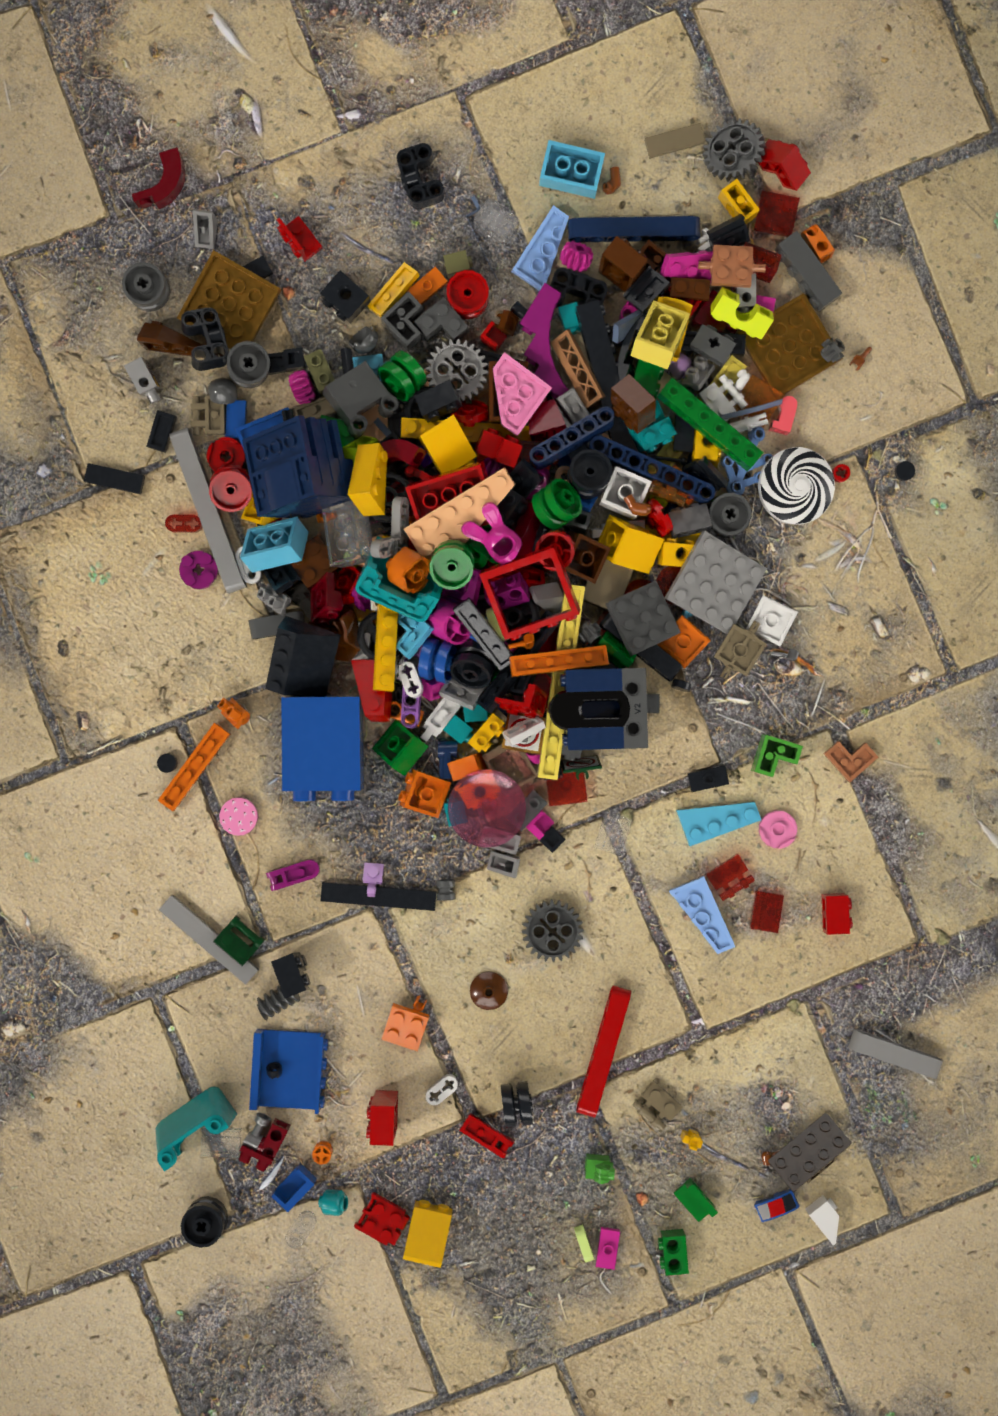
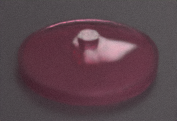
M493 769L476 770L464 776L453 788L448 802V815L453 829L463 840L478 847H495L511 840L522 827L526 814V802L519 785L507 774Z

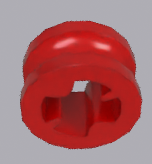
M839 464L832 470L834 481L844 482L850 477V469L845 464ZM839 468L841 471H845L844 478L837 476L836 473L839 471Z

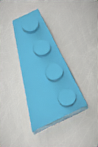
M755 802L676 810L689 846L761 821Z

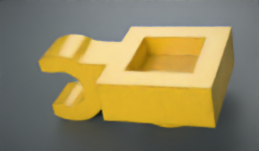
M691 1129L688 1131L682 1130L680 1135L682 1142L688 1144V1148L697 1151L698 1148L701 1149L703 1140L699 1133Z

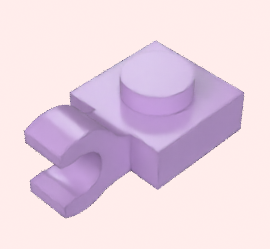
M364 863L363 883H368L367 897H375L376 884H382L384 864Z

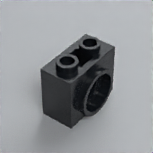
M341 270L320 292L323 299L321 302L328 309L332 307L337 311L336 315L343 322L347 320L350 324L371 302L369 295ZM346 292L352 294L349 299H343L342 295Z

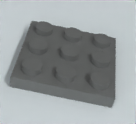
M653 581L606 603V607L630 657L681 633L657 581Z

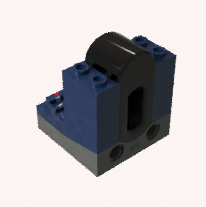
M646 668L565 670L564 674L560 675L561 687H564V691L556 693L551 698L548 705V715L553 725L559 729L566 730V734H562V746H566V750L648 748Z

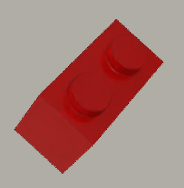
M845 893L821 894L823 932L827 935L850 934L853 921L849 915V909H852V900L849 898V895Z

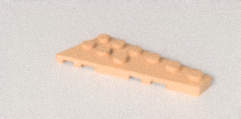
M504 467L404 528V531L418 553L431 561L434 550L440 543L447 540H459L466 543L470 538L461 532L462 525L467 521H473L481 526L486 520L482 513L483 505L488 502L498 505L515 483Z

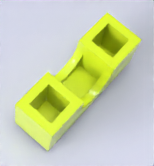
M722 286L710 306L713 318L729 323L734 329L745 331L752 338L762 339L774 321L773 311L756 303L750 312L741 313L737 311V307L740 304L739 294Z

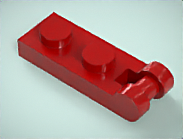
M469 1113L459 1131L503 1159L507 1155L506 1151L508 1148L512 1147L515 1143L512 1138L502 1134L472 1113ZM498 1141L503 1143L501 1147L496 1146Z

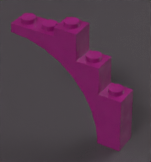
M544 283L520 322L523 326L521 330L530 336L533 333L536 334L523 355L527 357L525 361H528L531 365L536 366V364H539L534 374L552 387L549 395L556 399L569 390L555 368L550 347L551 322L562 294Z

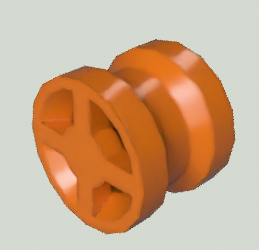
M326 1141L317 1143L312 1153L314 1162L320 1165L328 1163L333 1153V1147Z

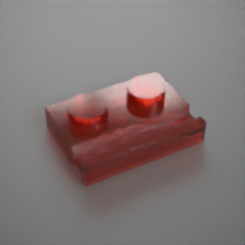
M755 890L749 928L778 933L784 895Z

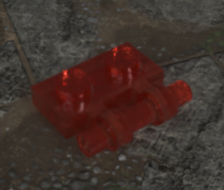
M735 854L705 874L716 891L723 887L724 892L719 895L722 901L727 898H733L735 893L743 888L750 887L749 884L755 881L752 875L746 878L742 875L748 871V868L739 854ZM737 878L739 882L730 887L728 883Z

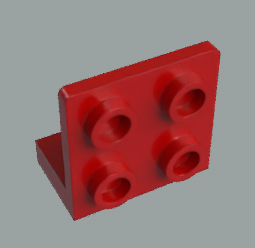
M300 216L287 225L283 223L280 217L276 219L279 225L276 228L280 232V236L286 244L290 245L292 252L298 259L301 257L306 262L323 249Z
M528 684V688L524 691L523 695L524 702L495 697V702L500 705V708L507 710L508 714L517 716L518 713H521L531 719H535L536 716L543 718L549 695L537 685Z

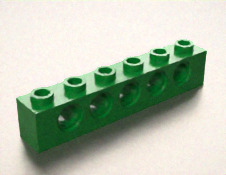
M671 378L659 393L657 398L744 470L748 471L764 453L675 379Z

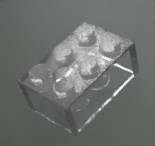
M352 500L322 509L330 567L346 568L365 563L372 543L369 516H363Z

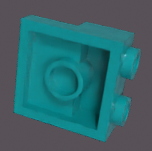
M656 400L655 421L638 434L633 429L630 430L628 428L639 453L643 451L650 453L657 449V444L662 442L665 445L673 441L672 436L677 434L669 416L665 417L658 400Z

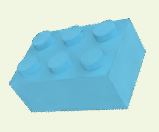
M548 140L539 186L595 199L605 153Z
M298 517L247 529L240 558L252 573L302 561L309 532Z

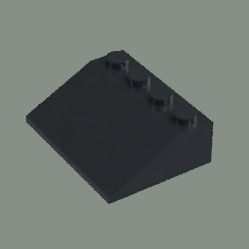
M285 615L277 628L265 689L281 695L326 697L341 635Z

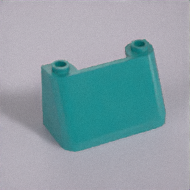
M369 553L356 583L355 589L357 593L418 622L426 621L438 603L443 588L438 586L433 581L430 573H428L426 579L429 581L421 591L414 594L411 592L407 593L388 580L386 563L393 557L374 558Z
M209 1087L157 1124L155 1128L157 1161L164 1172L176 1163L177 1157L182 1154L180 1145L186 1137L202 1126H205L212 1134H219L232 1124L237 1116V1112L218 1087Z

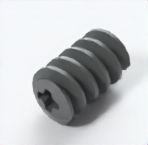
M278 985L277 993L271 989L270 997L264 993L265 1000H262L260 997L257 998L259 1012L264 1020L267 1021L268 1016L273 1017L275 1012L279 1014L281 1008L287 1009L288 1004L292 1006L295 1001L299 1002V994L284 999L281 988Z

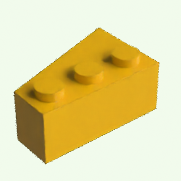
M380 443L362 444L357 447L348 496L363 516L385 515L388 455Z

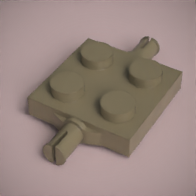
M754 620L748 630L742 629L735 624L732 625L713 656L725 665L720 677L727 680L732 670L740 672L747 677L767 643L755 635L761 625Z

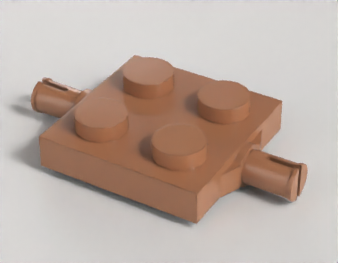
M714 245L711 261H699L698 269L710 270L711 286L750 288L753 272L765 273L766 264H754L753 247Z

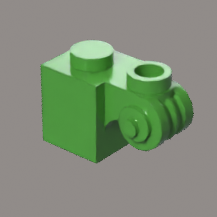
M586 1154L585 1179H594L599 1184L608 1183L610 1180L614 1181L615 1168H613V1162H610L609 1155Z

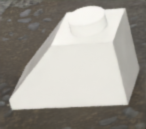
M822 1195L805 1210L832 1245H835L839 1215L836 1212L838 1207L831 1198L827 1200Z

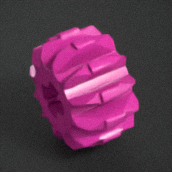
M571 241L566 242L561 250L560 260L567 268L582 272L587 271L588 267H590L594 254L591 248L586 247V244Z
M305 370L296 371L294 374L289 375L288 381L291 391L299 404H307L315 400V388L309 374Z

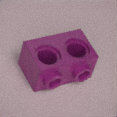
M520 572L491 582L501 610L530 601L529 586ZM485 591V600L492 607Z

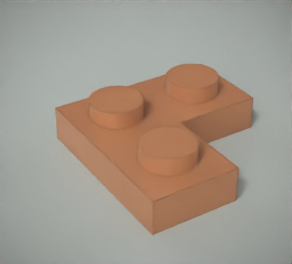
M837 741L823 753L848 782L854 780L878 758L867 743H863L850 754Z

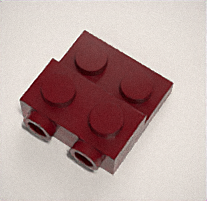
M326 572L311 588V623L318 624L321 627L329 626L330 621L333 618H337L338 613L343 608L341 592L335 591L334 573Z

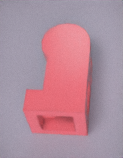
M786 396L783 398L782 404L778 405L779 414L777 421L773 420L771 422L769 431L788 435L791 432L797 409V400L794 397Z

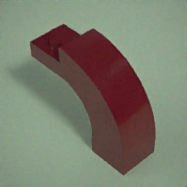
M178 147L159 153L163 164V175L158 184L152 188L132 194L138 208H148L155 203L158 209H161L172 203L180 194L185 182L186 171Z
M393 439L381 443V446L388 455L387 468L394 462L404 461L418 469L427 453L426 450L406 440Z

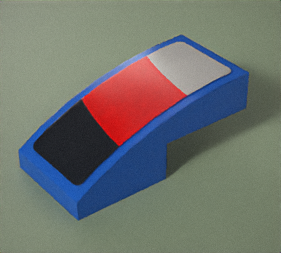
M790 1189L774 1193L773 1197L756 1201L754 1204L761 1222L781 1217L800 1207L794 1192Z

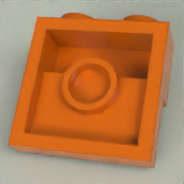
M412 769L405 777L407 785L405 791L402 790L399 794V805L439 818L451 782Z

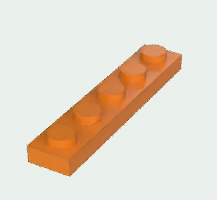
M606 645L509 657L512 677L609 665Z
M214 723L159 797L158 801L171 811H175L231 734L217 723Z

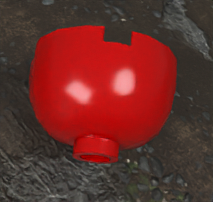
M559 530L549 531L542 535L536 544L535 551L556 544L564 567H567L573 561L575 555V543L571 536ZM551 557L539 561L545 569L556 571Z
M348 565L341 567L343 570L339 573L337 571L334 573L335 591L341 592L343 605L354 604L352 591L356 587L361 574L357 568Z

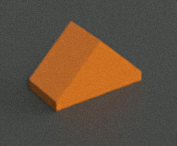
M481 752L447 763L453 781L487 770Z

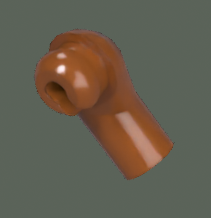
M619 167L610 168L611 179L602 186V190L607 195L613 194L621 185Z
M632 494L624 498L625 503L634 515L647 516L652 510L650 504L636 502Z

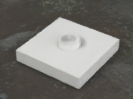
M763 595L746 629L748 630L755 620L761 624L755 635L781 647L798 611Z

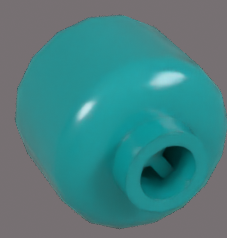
M327 1189L319 1197L318 1205L323 1214L340 1216L348 1208V1196L342 1190Z

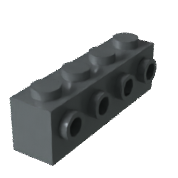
M795 231L775 248L777 259L786 265L788 274L796 279L799 289L810 298L809 301L813 308H817L820 312L840 297L842 291L798 231Z

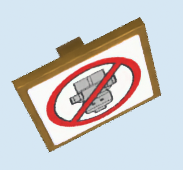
M518 713L517 716L508 714L505 730L528 718L521 713ZM539 717L540 719H542V720L544 721V724H545V719H546V718ZM544 729L513 746L503 737L502 748L540 755Z

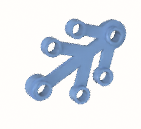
M760 426L752 428V431L748 432L750 442L756 447L758 442L762 441L765 437V431ZM757 431L760 432V437H757ZM769 453L763 454L748 471L765 465V457L768 456L770 459L773 455ZM724 456L721 459V465L725 468L729 479L726 487L728 493L742 495L745 487L758 483V475L761 471L756 472L752 477L744 479L748 471L737 464L738 472L735 475L732 467L734 461L729 456ZM726 458L730 461L728 465L725 463ZM735 484H738V490H737V491H736L735 488H734V485H735Z

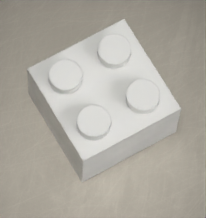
M616 466L599 505L635 520L637 515L631 513L624 498L632 494L636 502L643 503L652 481Z

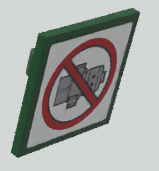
M598 755L581 757L580 759L576 758L575 761L560 760L563 774L576 772L577 780H579L581 772H584L586 779H588L589 774L587 770L602 768Z

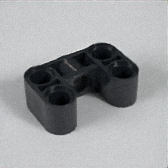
M426 143L402 149L397 153V164L401 181L407 193L409 203L414 209L429 207L442 202L444 199V186L439 180H431L425 183L421 181L419 169L430 166L433 161L432 149ZM421 153L429 154L426 158H421L419 156ZM404 158L410 159V162L407 164H403L401 161ZM433 189H439L440 193L434 195L431 193V191ZM415 195L422 196L418 201L412 199Z
M564 267L558 268L555 271L550 284L552 288L562 294L556 308L562 306L567 293L585 299V303L599 300L600 304H603L608 289L604 281ZM563 275L567 278V281L560 282L557 277ZM595 288L602 289L603 294L597 295L594 293L593 290Z
M202 308L184 312L181 317L182 332L187 336L202 334V336H205L207 345L197 346L192 350L191 363L193 368L198 371H205L224 367L227 364L228 347L217 311L213 308ZM192 322V323H194V324H193V325H188V324H186V323ZM221 353L224 356L218 357L215 354ZM203 357L204 360H197L196 358Z

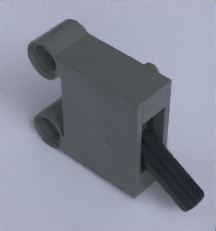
M345 347L340 350L343 375L326 385L322 394L347 426L349 435L359 438L364 434L368 425L367 419L362 416L363 413L378 404L379 414L384 418H390L398 407V400L395 396L390 395L366 361L354 368L352 350ZM384 404H389L392 409H387ZM353 424H359L362 429H356Z

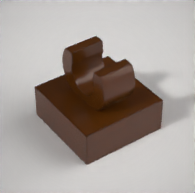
M503 310V313L497 314L500 322L499 324L495 323V327L506 335L513 336L519 318L511 311Z

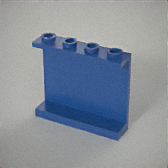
M256 1029L253 1039L249 1110H257L259 1106L312 1109L315 1110V1114H319L325 1104V1096H322V1089H325L326 1077H323V1070L327 1068V1058H324V1051L328 1050V1039H325L326 1033ZM278 1062L282 1065V1074L279 1078L271 1079L268 1077L266 1067L269 1063Z

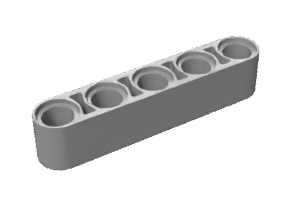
M854 1029L848 1048L934 1079L938 1078L943 1060L938 1057L858 1029Z

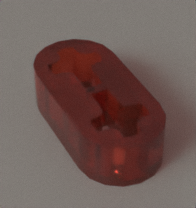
M174 514L168 516L165 520L166 528L174 533H198L203 528L200 518L196 515ZM174 519L177 522H182V525H176L175 529L170 525V522H173ZM195 519L198 525L193 529L192 526L186 525V523H191Z

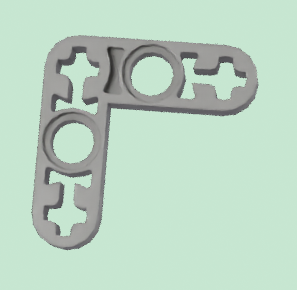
M396 496L393 499L391 537L373 540L370 547L372 557H393L403 547H408L409 537L404 531V528L409 525V500L407 497Z

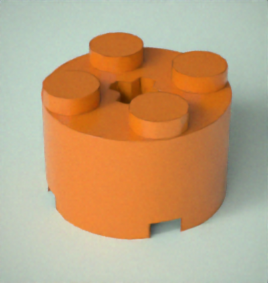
M406 546L386 563L388 580L407 593L411 592L414 594L421 591L429 581L426 578L428 573H430V560Z

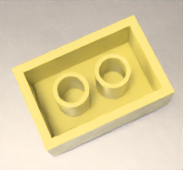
M653 300L635 338L631 356L668 370L685 332L690 313Z

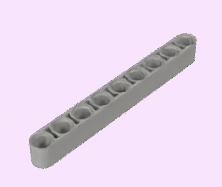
M188 427L173 432L169 436L224 587L228 594L247 587L246 582L243 580L239 570L235 551L220 510L211 501L209 495L210 483L192 434Z

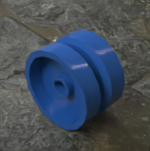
M428 637L420 653L419 677L426 680H432L435 677L437 682L449 683L452 678L450 666L455 658L457 645L447 641H443L441 644L439 639Z

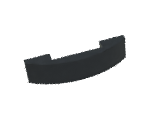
M647 313L643 314L634 323L623 341L618 359L620 381L628 374L633 378L635 377L631 367L634 359L631 353L635 338Z
M303 347L283 350L284 352L268 354L270 359L269 375L304 368ZM246 363V364H245V367H246V368H248V366L252 367V364H251V363Z

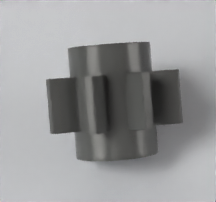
M828 338L821 344L824 348L820 353L827 362L832 361L834 363L844 357L842 352L845 350V346L840 339Z
M589 621L584 623L579 628V640L584 645L587 642L590 645H594L602 637L600 635L602 628L596 622L594 624H591Z

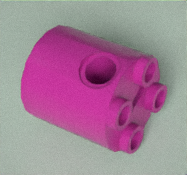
M440 598L426 620L434 628L431 634L453 645H460L470 638L471 633L453 611V608L458 604Z

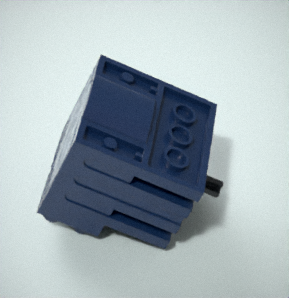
M292 409L283 410L282 423L242 440L257 517H298L299 519H305L329 511L331 508L352 502L348 496V489L353 470L352 459H344L337 420L326 421L324 418L315 419V417L305 419L301 415L294 417Z

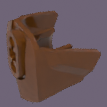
M343 605L342 610L339 612L340 618L339 616L333 618L327 627H321L318 624L311 623V621L307 622L341 635L335 660L350 661L360 652L361 649L357 641L358 620L352 607Z

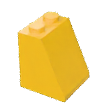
M454 415L418 437L440 474L475 463L473 459L477 455Z
M609 514L598 542L611 548L607 556V560L611 563L649 574L662 547L664 538L655 532Z
M415 1200L403 1260L441 1268L452 1217V1209L445 1204L433 1205L427 1200Z

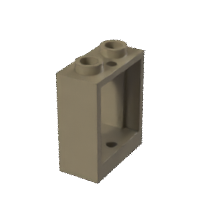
M502 744L482 755L505 796L508 794L513 796L520 792L519 788L526 784L528 787L537 782L536 777L538 774L525 752L518 751L532 774L507 788L491 762V759L508 750L503 749Z

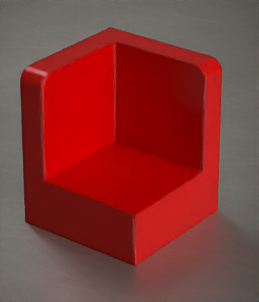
M493 321L489 323L480 335V341L495 353L507 339V335L497 329Z

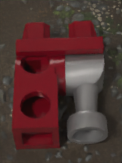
M258 1112L254 1119L256 1125L247 1134L239 1150L241 1151L239 1161L248 1164L251 1157L258 1159L255 1167L264 1172L272 1164L291 1125L275 1118L265 1137L261 1133L263 1127L269 1125L271 1118L264 1113Z

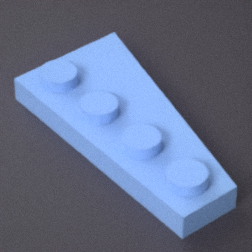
M554 205L511 271L538 291L541 290L544 283H547L569 219L567 214Z
M705 876L669 890L670 894L687 913L717 954L735 947V943Z

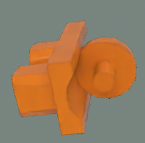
M222 698L217 705L222 710L221 714L237 729L241 725L246 724L250 719V713L234 698H231L230 701Z

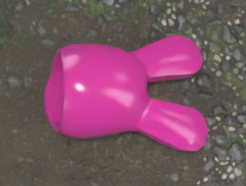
M492 502L485 503L482 507V513L492 529L487 532L475 522L467 521L462 525L461 532L466 537L481 542L497 563L505 564L511 562L522 547V540L512 529L503 523L497 505Z

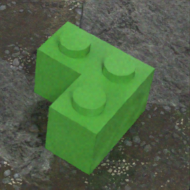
M762 734L751 771L773 777L778 760L798 764L803 746Z

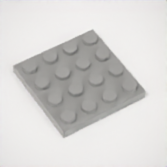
M702 530L667 592L665 599L727 635L732 625L737 623L767 568Z

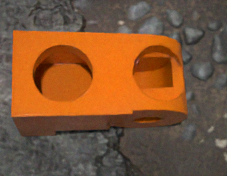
M814 224L801 232V237L821 264L832 258L835 249L818 225Z

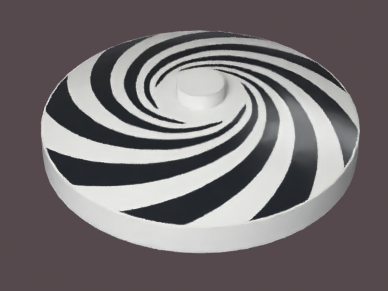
M803 447L788 448L773 455L763 466L758 480V493L765 510L776 520L790 525L805 524L819 518L828 509L834 496L835 481L829 464L815 451Z

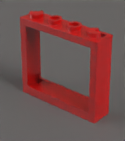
M556 544L519 556L511 562L483 569L479 574L505 640L510 638L511 640L519 639L522 637V634L527 632L529 634L536 633L544 626H548V628L554 627L559 624V621L564 619L566 621L574 620L580 613L581 609ZM551 557L571 609L509 630L490 579Z

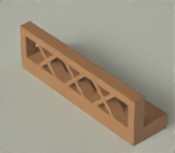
M567 329L554 339L551 345L586 409H596L601 405L599 401L605 395L571 330Z

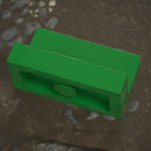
M606 631L601 639L593 645H606L608 660L619 669L629 667L637 655L635 654L630 657L625 645L609 631Z
M691 1178L674 1191V1195L698 1222L708 1214L713 1218L718 1213L716 1206Z

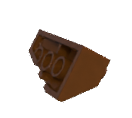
M158 321L144 323L137 336V341L149 351L191 357L192 350L197 346H202V344L164 326L163 323Z

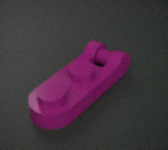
M309 859L267 872V879L269 878L271 882V891L315 878L320 872V865L317 861ZM278 875L282 876L283 882H278Z

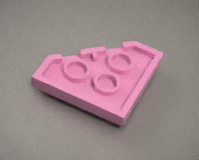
M504 352L493 368L501 425L518 436L552 387Z

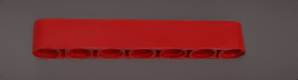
M614 985L611 987L578 1100L576 1113L593 1118L597 1115L629 1005L631 990Z

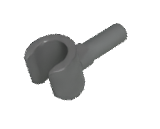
M791 648L788 654L772 651L771 656L795 661L799 656V651Z

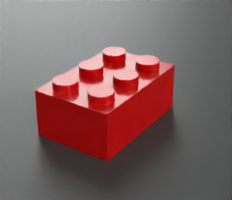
M376 1090L374 1096H371L369 1106L367 1107V1119H370L366 1129V1138H370V1145H394L398 1126L399 1091Z

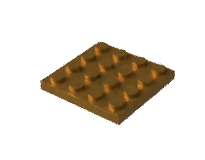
M213 250L177 319L181 321L182 314L187 311L202 308L215 309L225 333L227 347L231 349L237 343L243 341L254 342L281 289ZM188 322L186 324L193 325L194 323Z
M804 293L774 310V321L762 339L752 338L743 330L737 333L746 334L745 349L775 399L780 398L839 362H827L821 356L820 351L824 348L821 344L828 338L831 339Z

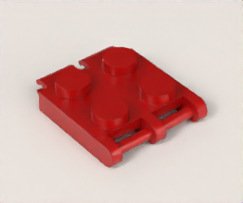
M372 1192L371 1200L367 1207L363 1208V1214L359 1221L355 1222L354 1227L386 1246L388 1243L395 1245L401 1235L400 1230L405 1228L410 1217L405 1214L406 1210ZM374 1200H376V1203L374 1204L372 1210H370ZM368 1215L367 1219L365 1220L364 1224L362 1225V1222H363L365 1216Z

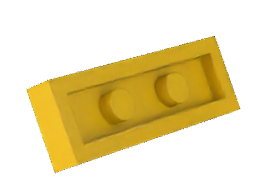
M404 262L367 305L368 308L381 318L418 279L419 273Z

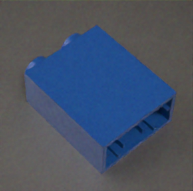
M281 697L282 791H293V801H316V791H331V801L355 800V791L364 789L363 708L360 697Z

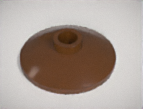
M483 972L477 975L470 986L472 1001L476 1006L484 1010L499 1008L505 1002L508 995L506 981L495 972ZM491 989L493 993L486 995L485 991Z

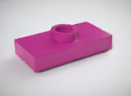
M601 1227L596 1267L615 1270L620 1229Z

